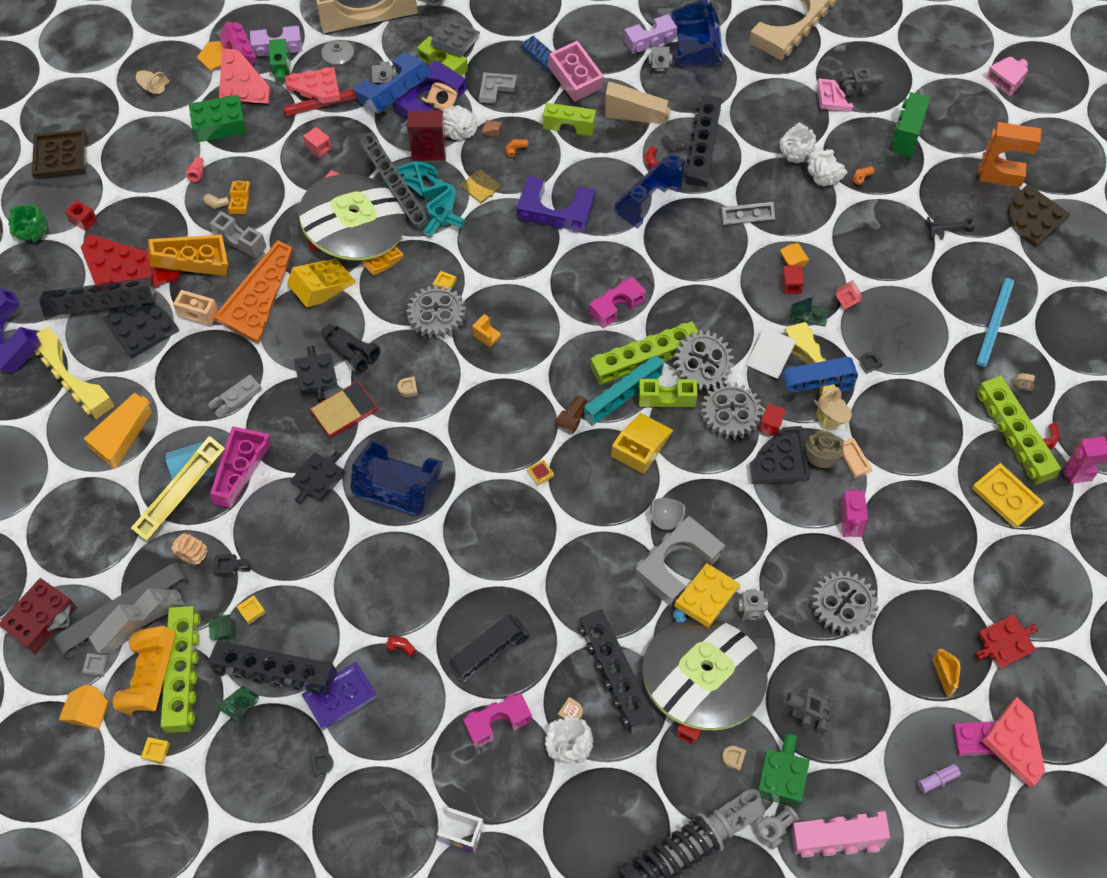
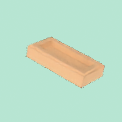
M852 438L844 441V453L841 457L854 479L872 472L871 465L855 439Z

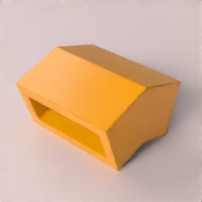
M799 243L790 244L780 250L788 266L802 265V267H805L809 261Z

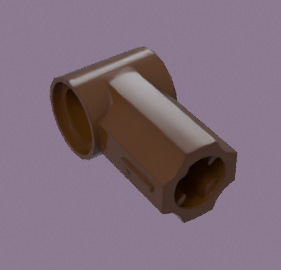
M580 395L575 396L567 409L559 414L556 426L572 434L575 433L580 424V419L584 415V407L589 402Z

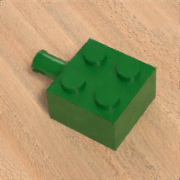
M790 734L784 736L782 752L766 750L757 789L761 799L799 808L803 799L810 759L794 755L798 740L796 736Z

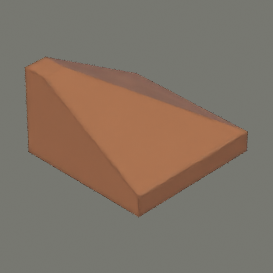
M486 120L482 134L498 137L502 123Z

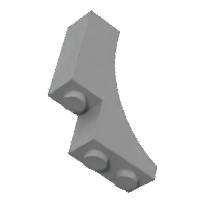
M148 588L134 605L119 604L93 632L89 639L98 653H114L133 632L167 615L169 608L184 607L185 603L181 599L180 593L176 590Z

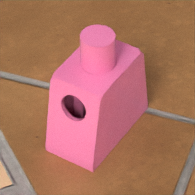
M1008 57L990 66L986 79L1008 96H1011L1025 80L1028 72V63L1025 59L1017 61L1013 57Z

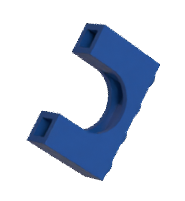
M406 52L400 54L392 60L398 73L396 78L380 85L364 80L352 89L359 103L377 113L381 112L431 75L423 60Z

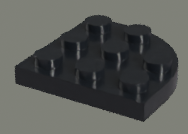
M149 303L124 306L103 318L131 359L179 332L178 326L165 310Z

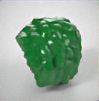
M26 203L25 206L17 205L11 208L10 218L8 219L11 236L25 242L31 240L37 242L44 237L47 232L48 222L36 205Z

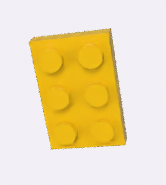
M1001 463L995 466L972 487L982 499L1015 529L1044 504L1040 498Z
M706 563L677 599L674 606L709 628L738 591L741 584Z

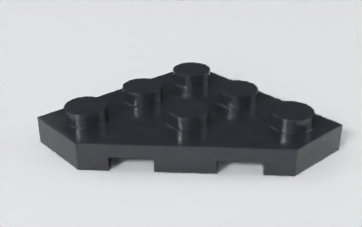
M802 426L782 427L775 438L751 461L749 465L751 484L810 480Z

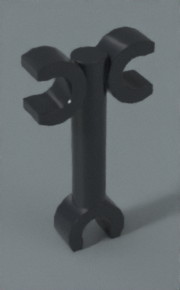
M936 216L935 222H932L930 217H927L925 223L930 228L931 241H934L935 235H938L940 240H943L944 231L963 229L966 232H973L975 229V225H968L972 223L973 218L971 217L965 218L964 222L939 224V216Z

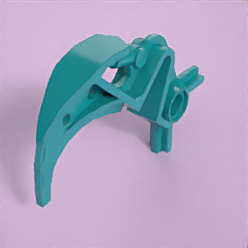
M413 161L396 168L401 176L404 175L402 178L408 187L417 192L421 197L424 196L425 201L432 200L426 205L430 216V222L423 230V234L426 237H432L439 226L451 224L460 229L465 226L466 220L453 214L456 197L454 186L444 183L441 179H436L438 171L434 166L425 162ZM422 177H428L435 185L432 187L425 186ZM383 179L381 183L388 187L386 181Z

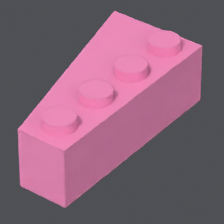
M886 811L877 812L878 816L868 818L867 814H859L857 817L851 818V820H847L844 817H835L830 819L829 823H825L823 819L793 823L791 833L794 854H801V857L806 858L814 856V853L832 856L836 855V852L845 851V854H856L858 850H867L868 853L879 852L890 839Z

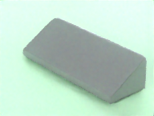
M773 202L720 208L723 225L775 220Z

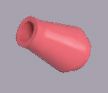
M195 157L186 169V177L192 182H197L203 177L204 160L201 157Z

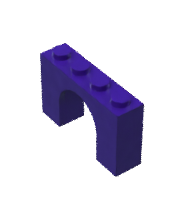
M435 60L431 65L427 66L431 75L392 103L393 111L408 120V111H433L434 109L418 100V97L423 92L429 91L434 83H442L457 92V100L467 91L466 78Z
M527 176L517 205V219L585 233L595 202V189L578 186L574 201L569 207L562 210H552L541 203L545 191V179Z
M0 288V371L14 374L37 350L41 342L34 330L19 327L4 342L3 328L5 322L20 306V303L14 292Z

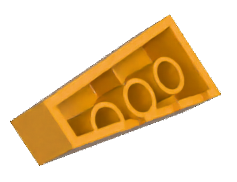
M222 234L148 239L150 267L220 276L227 275L228 262Z

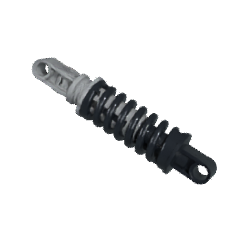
M755 789L746 790L731 802L726 803L722 808L714 810L709 817L699 813L697 817L688 822L689 824H684L681 827V832L675 830L671 834V838L664 837L662 845L655 843L652 846V851L644 850L642 852V858L635 856L632 859V864L629 860L623 865L616 867L618 875L614 878H660L662 876L663 878H672L671 874L673 873L677 877H681L683 874L681 868L683 866L687 870H691L693 868L691 861L694 860L697 864L702 863L701 855L703 853L709 858L712 856V852L713 854L718 851L721 852L724 850L723 840L732 838L733 834L744 829L747 825L765 814L766 810L759 792Z

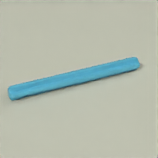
M1006 278L1003 282L976 362L977 366L986 367L1014 285L1013 279Z

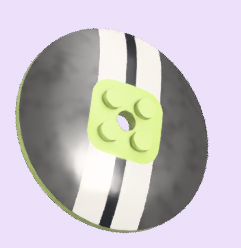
M338 174L323 178L305 192L300 202L299 220L307 238L322 251L338 258L367 260L384 255L399 243L405 231L406 213L391 189L383 183L363 175ZM350 209H355V210H357L358 212H357V213H354V212L349 211V210H350Z
M687 618L684 622L676 621L660 630L650 641L642 665L645 687L656 706L671 719L694 729L722 730L744 722L759 708L767 689V668L757 646L739 629L719 620H715L709 628L693 618ZM707 664L712 668V670L705 671L702 669L701 665Z

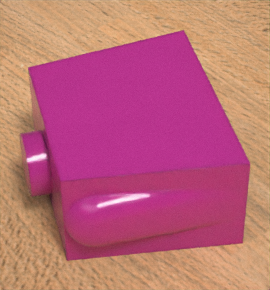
M851 489L845 491L839 501L843 537H863L868 521L865 491Z

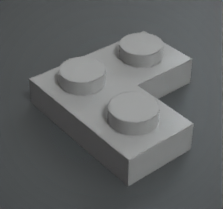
M483 73L479 102L496 104L498 91L515 92L517 76Z

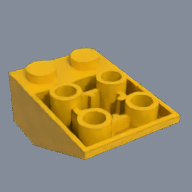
M334 258L292 267L287 284L306 307H311L324 303L355 284L356 281L342 264Z
M640 413L613 443L611 457L645 475L673 430Z

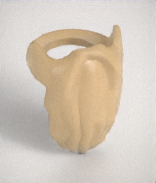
M142 70L136 74L137 83L151 94H161L165 90V85L170 82L163 72L153 74L152 72Z
M832 387L825 391L819 401L814 400L818 408L832 420L842 424L850 421L852 417L851 409L841 399V390L838 387Z

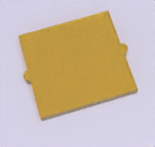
M481 169L460 184V187L480 204L489 197H493V194L501 189V185Z

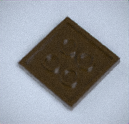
M77 129L34 134L33 178L86 173V130Z

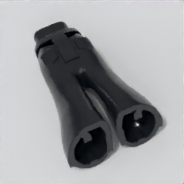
M330 323L321 330L325 341L347 360L350 367L357 374L365 372L368 369V362L373 365L380 356L381 349L379 345L364 342L337 325L333 326Z

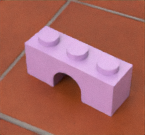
M669 14L654 19L652 31L643 30L639 24L624 29V42L632 54L675 40L677 26Z
M299 26L283 27L282 35L277 38L269 37L266 29L250 31L251 47L256 57L270 56L269 40L286 39L290 53L303 52Z

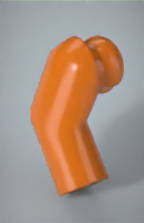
M513 139L505 147V153L508 157L515 156L517 148L528 147V140Z
M870 166L856 170L853 176L854 183L860 185L864 182L866 176L873 175V167Z

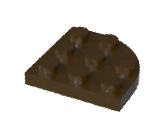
M1027 184L1014 196L1008 209L1009 222L1014 231L1035 248L1070 216L1069 212L1030 184Z

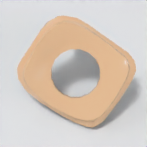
M434 83L427 99L422 97V100L431 107L443 111L454 105L457 92L445 84ZM440 91H445L448 94V100L444 104L438 103L436 98Z

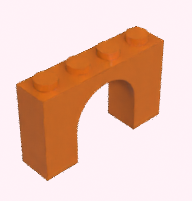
M998 122L996 128L991 131V141H987V152L982 154V163L978 165L977 174H980L979 181L1021 188L1026 177L1027 163L1005 160L998 155L1007 151L1036 154L1041 141V128Z

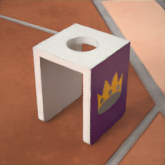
M447 807L446 814L448 818L474 826L476 830L471 842L441 832H437L438 841L475 854L484 828L483 819Z

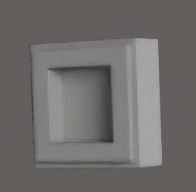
M87 653L82 670L83 675L104 677L109 660L108 655Z

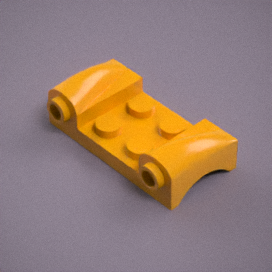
M165 626L138 630L130 635L129 647L132 651L139 653V656L135 662L136 667L130 681V689L119 690L114 694L113 707L115 710L130 716L133 715V711L137 710L156 711L176 631Z

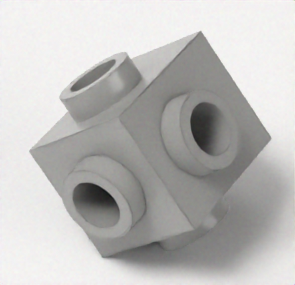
M652 47V54H649V64H652L651 67L655 68V71H665V68H669V64H672V54H669V47ZM659 56L663 57L661 62H658Z
M379 62V65H372V83L384 84L397 77V69H394V65H389V62Z
M749 589L742 592L741 599H738V611L742 613V620L763 619L765 610H768V600L764 598L763 591Z

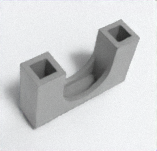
M690 516L685 520H680L675 526V530L672 533H667L662 539V543L658 547L654 546L650 550L649 556L645 560L641 559L635 567V577L670 607L675 604L685 591L686 586L667 570L664 564L666 556L676 550H688L712 566L724 554L725 545Z

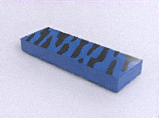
M534 35L522 42L521 48L554 75L548 67L549 53H552V51Z

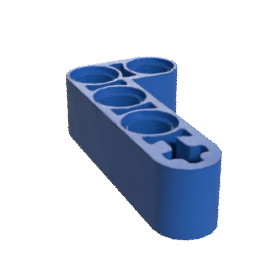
M851 357L791 367L781 373L788 392H798L837 384L841 392H845L854 388L858 378V373Z

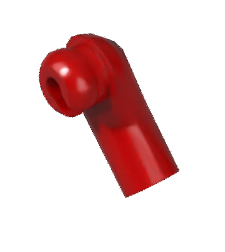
M651 146L644 155V162L651 169H655L658 166V161L654 157L658 150L654 146Z
M1051 423L1048 426L1049 439H1043L1049 450L1055 448L1060 438L1059 428L1056 423Z
M391 636L386 642L388 650H395L396 647L402 648L409 657L413 656L417 651L405 637Z

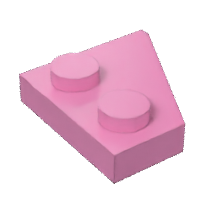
M818 79L817 89L820 109L852 111L853 104H848L845 100L846 95L840 90L835 80Z

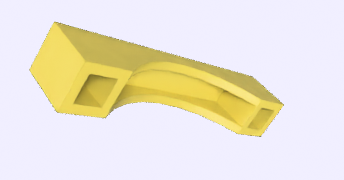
M806 322L785 327L783 335L797 340L791 351L793 355L800 358L806 364L826 361L824 358L822 359L819 344L815 343L813 331ZM835 385L819 387L820 397L825 391L835 387ZM817 409L816 414L823 429L842 425V423L829 418L821 409Z
M49 327L36 334L41 345L34 353L37 356H42L41 361L47 368L49 366L52 368L50 371L57 380L61 378V384L66 391L71 390L73 392L71 396L77 403L81 402L83 404L81 407L87 415L91 414L97 419L115 407L110 397L100 385L81 381L65 369L63 364L64 347Z
M209 436L131 529L148 541L225 448Z

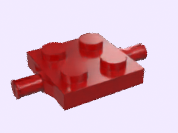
M1013 614L977 633L983 642L984 649L974 653L978 661L989 656L1000 670L1036 651L1029 635L1038 632V627L1035 624L1026 628L1022 627Z

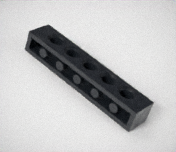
M702 95L701 102H697L696 112H699V115L695 114L694 124L696 127H693L691 136L694 140H690L689 150L692 152L691 154L688 153L686 164H689V167H685L684 177H687L686 185L707 187L721 110V97Z
M148 277L44 291L39 302L43 316L47 317L154 302L156 290L153 278Z
M599 609L580 617L579 626H577L579 634L582 638H586L588 653L590 656L594 655L596 659L594 662L598 673H602L605 678L603 683L608 692L611 691L614 697L612 702L615 709H620L624 728H629L631 734L653 725L655 716L603 610ZM600 633L602 637L594 638L592 634ZM607 650L611 654L609 656H603L601 652ZM612 668H616L620 672L618 674H612L609 672V670ZM621 686H625L629 690L625 693H622L618 690V688ZM635 705L638 709L636 711H629L627 706Z
M218 640L208 660L209 666L217 675L223 676L228 674L241 680L247 678L256 683L267 682L276 687L287 686L295 691L307 690L315 695H329L337 674L333 663ZM314 675L313 678L307 679L309 676Z

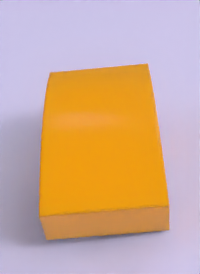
M232 181L230 189L231 199L228 207L229 214H247L250 181Z
M395 246L384 255L364 260L363 265L374 276L396 264L404 257V254Z

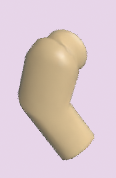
M206 194L203 198L204 203L213 209L229 205L227 197L218 199L211 194Z

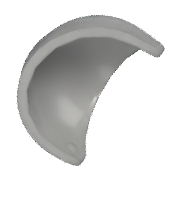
M658 498L652 501L651 517L657 527L670 530L675 528L680 520L684 519L685 505L681 502L668 498Z

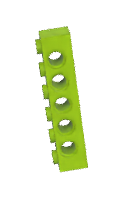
M693 321L682 323L673 329H666L659 334L649 335L640 341L630 342L626 346L614 348L607 353L597 354L591 358L590 368L599 386L629 375L632 370H636L642 363H646L650 357L655 355L663 362L673 359V355L679 353L675 350L677 346H680L679 342L684 340L686 335L691 337L690 334L693 331L697 335L698 330ZM695 345L696 350L701 348L700 345Z
M998 376L982 382L977 391L978 398L986 406L988 414L995 420L997 428L1005 436L1008 446L1014 450L1017 460L1026 469L1028 477L1033 480L1035 485L1055 478L1061 470L1060 465L1003 377Z
M194 606L169 608L168 628L176 631L164 677L161 728L165 733L191 732L192 724L195 723V713L192 709L193 704L196 703L194 684H197V672L195 671V664H198L199 660L196 645H199L200 642L197 626L201 623V617ZM184 627H188L187 631L180 632ZM187 646L185 651L179 652L182 647ZM181 666H186L183 671L178 672ZM185 685L182 691L177 692L179 686ZM184 705L181 711L175 712L178 706Z

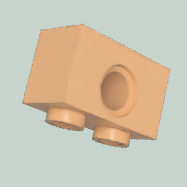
M184 290L180 291L173 303L178 317L212 326L214 322L213 316L218 312L214 299Z

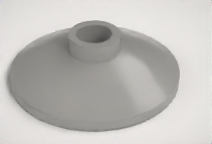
M333 40L324 45L321 54L326 63L330 65H343L353 58L354 48L345 40Z

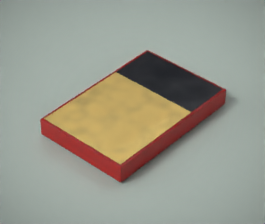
M357 381L310 408V411L331 439L377 412L378 407L360 382Z

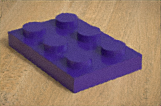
M357 662L336 674L329 695H315L310 691L301 694L322 730L327 729L378 698Z

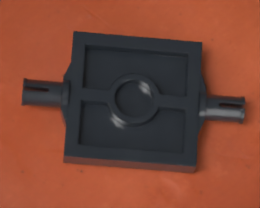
M308 346L307 357L294 359L300 393H316L317 401L321 402V398L322 401L325 400L324 392L326 390L338 388L331 353L316 355L315 347L311 346L310 349V346Z
M335 451L330 458H324L314 452L290 481L292 485L301 490L294 499L297 503L301 505L307 496L314 497L321 502L345 475V470L335 464L342 456L340 452Z

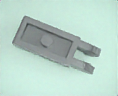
M249 375L222 393L220 397H215L208 405L211 410L220 406L215 414L217 417H222L261 392L262 388Z

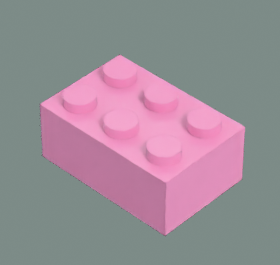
M578 41L549 53L548 67L574 102L602 89L604 76Z

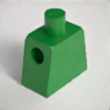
M286 39L269 40L270 67L273 76L277 82H284L285 76L291 74V55Z

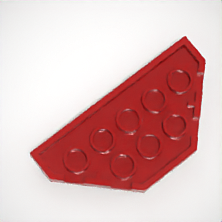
M88 234L81 246L95 285L152 277L156 289L163 283L178 281L183 272L181 270L150 267L147 251Z

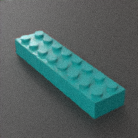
M657 355L650 357L646 363H642L639 368L632 370L628 376H624L621 381L613 384L610 389H606L603 394L595 397L592 402L587 403L584 407V419L591 426L595 425L639 392L640 379H657L662 376L664 362Z

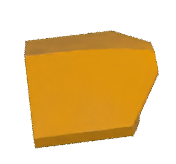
M221 41L208 42L197 56V60L212 72L215 68L221 66L222 49L229 48H224Z
M938 649L932 661L948 698L958 688L960 662L947 651Z
M83 685L68 694L59 721L100 729L109 702L96 687Z

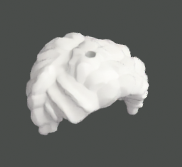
M459 105L443 110L445 134L447 137H451L453 140H462L463 138H470L475 134L478 127L477 118L471 111Z
M798 123L780 139V149L789 162L798 164L805 162L809 159L808 155L814 152L816 136L813 130H808V127Z
M818 150L808 155L809 174L813 176L815 183L818 185H832L843 179L848 173L844 169V165L836 162L833 150Z
M566 716L564 720H555L549 724L547 736L545 737V745L547 746L546 750L549 757L567 764L575 760L582 763L588 758L593 748V736L585 720Z

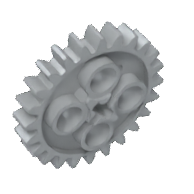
M435 285L434 289L428 286V291L421 289V294L415 293V298H410L411 303L407 304L408 310L406 311L408 322H410L411 328H415L416 333L421 331V336L427 333L429 338L435 335L436 339L442 334L445 338V333L448 332L452 335V329L458 331V325H463L462 320L466 319L465 301H462V296H458L457 291L452 293L451 287L445 290L444 285L441 289H438L437 285Z
M699 330L697 335L693 331L690 334L691 337L686 335L684 340L679 342L680 346L675 348L679 353L673 355L674 358L678 359L673 363V365H678L675 372H681L678 378L684 377L685 379L697 380L698 391L702 387L707 391L709 387L713 389L714 386L716 387V384L719 386L720 383L723 384L722 380L726 381L728 379L727 375L732 373L728 368L734 366L733 363L729 362L734 356L728 355L732 349L725 348L728 342L722 344L723 337L716 339L717 333L710 336L709 330L704 335L702 330ZM696 344L701 346L702 352L696 351ZM712 352L718 354L719 360L713 359ZM688 361H692L695 364V369H691L688 366ZM705 369H709L712 372V377L705 374Z
M729 382L727 387H724L722 383H720L719 389L714 386L712 392L707 391V396L703 397V402L701 403V416H703L702 421L707 422L706 428L712 427L711 433L718 431V437L725 434L726 439L729 438V435H732L734 440H736L737 435L741 438L744 437V433L750 435L751 430L756 431L757 425H760L763 415V406H760L761 400L756 399L757 394L751 395V388L744 390V384L740 388L737 383L731 386Z
M839 571L836 577L832 572L830 579L824 576L823 582L818 581L817 587L814 588V595L811 598L814 602L811 608L816 610L813 615H820L818 623L826 622L824 628L826 629L831 626L832 633L838 629L840 635L847 631L848 636H850L852 630L859 634L860 628L865 631L867 625L871 626L872 619H875L877 615L876 611L879 606L875 604L878 602V598L873 597L876 591H869L871 583L865 585V578L859 581L857 579L858 574L850 577V572L848 571L846 576H843L842 572ZM842 587L847 592H841L838 588ZM853 590L856 591V593H854L851 596L849 602L843 606L837 616H834V613L839 609L841 603H844L846 601L849 594ZM855 600H861L863 604H857ZM826 602H832L835 606H828ZM843 614L850 615L852 619H846Z

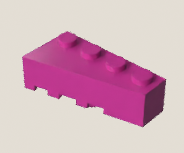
M232 426L211 489L212 504L232 508L270 448V434Z

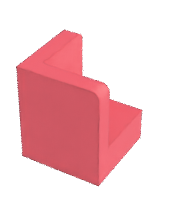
M317 127L303 136L306 148L318 158L332 149L330 137Z
M854 280L837 288L835 294L844 309L860 302L862 294Z

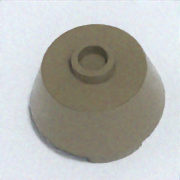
M816 431L814 435H810L806 440L808 461L820 468L832 467L844 453L842 439L839 438L837 440L835 437L830 436L831 432Z

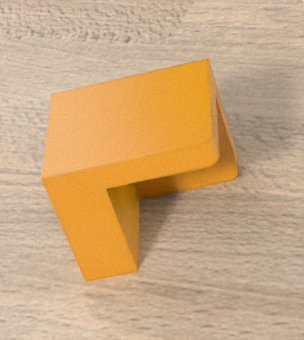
M485 314L472 326L473 336L489 348L501 337V333L490 326V318Z

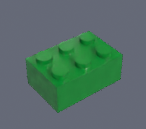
M910 92L909 98L904 99L902 108L905 110H901L898 121H901V123L897 122L894 131L897 135L893 134L891 145H894L893 153L912 157L930 97Z
M239 95L189 103L192 130L197 143L247 134L243 107Z

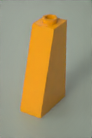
M134 393L84 438L86 444L111 467L117 468L152 414L149 406L151 403L146 397H140Z

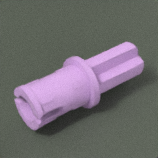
M951 765L940 771L935 770L932 775L918 780L917 783L922 793L925 794L938 786L944 787L945 783L959 777L961 773L958 766Z

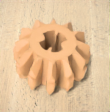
M182 533V535L176 538L172 546L173 553L177 555V558L193 565L200 564L208 552L207 546L190 534Z

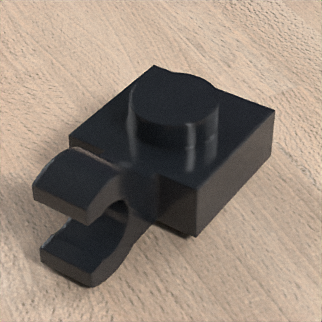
M235 554L215 555L213 574L215 576H235L236 570L250 572L251 563H248V559L237 560Z

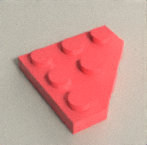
M222 49L219 98L239 95L241 102L270 104L271 87L252 64L249 63L241 51Z
M326 67L315 71L309 70L297 74L292 73L285 76L288 91H298L300 95L310 99L312 97L318 98L319 102L322 103L340 101L334 67Z
M1016 697L1010 702L982 742L1031 788L1037 784L1044 774L1045 767L1033 712Z

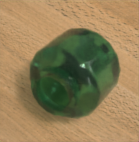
M229 614L215 615L209 621L210 640L230 643L229 640L236 637L235 619L230 618Z

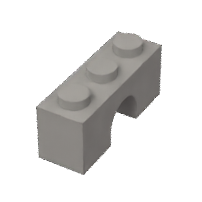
M222 211L210 222L213 235L222 234L224 242L255 259L266 248L262 233L251 227L243 231L236 224L234 218Z

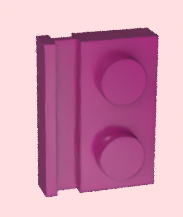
M996 721L955 723L953 730L956 746L958 747V756L995 754L982 740Z

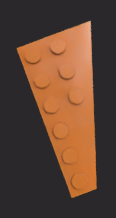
M277 240L213 316L214 320L259 344L293 254L292 247Z

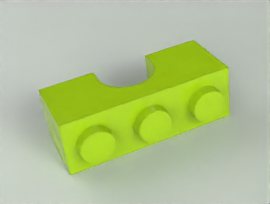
M431 36L417 47L418 58L427 65H431L436 60L442 62L444 66L461 76L468 71L467 59L463 55L459 57L431 46Z
M546 103L543 112V129L560 131L562 124H571L576 128V134L593 136L596 124V110Z
M640 379L639 407H696L697 380L678 379L675 386L663 387L659 385V379Z

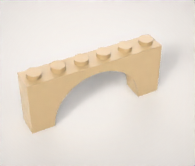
M316 0L323 33L418 13L416 0H382L375 5L365 8L347 7L336 0Z
M800 0L808 12L801 21L789 26H771L759 22L751 30L749 43L782 61L786 55H790L795 46L800 44L801 39L809 34L810 29L818 24L819 19L827 14L828 9L834 7L837 0Z

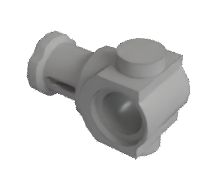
M788 805L776 817L772 815L765 819L762 816L753 824L756 828L757 839L761 844L774 850L783 842L781 837L786 834L785 829L791 824L799 822V818L796 812ZM770 829L773 832V837H766L762 830Z

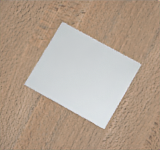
M764 327L746 365L778 379L797 340Z

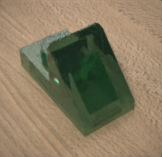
M813 297L792 304L789 321L806 322L807 324L826 327L829 308L812 305Z
M242 686L219 703L217 709L242 724L245 712L258 702L259 695Z

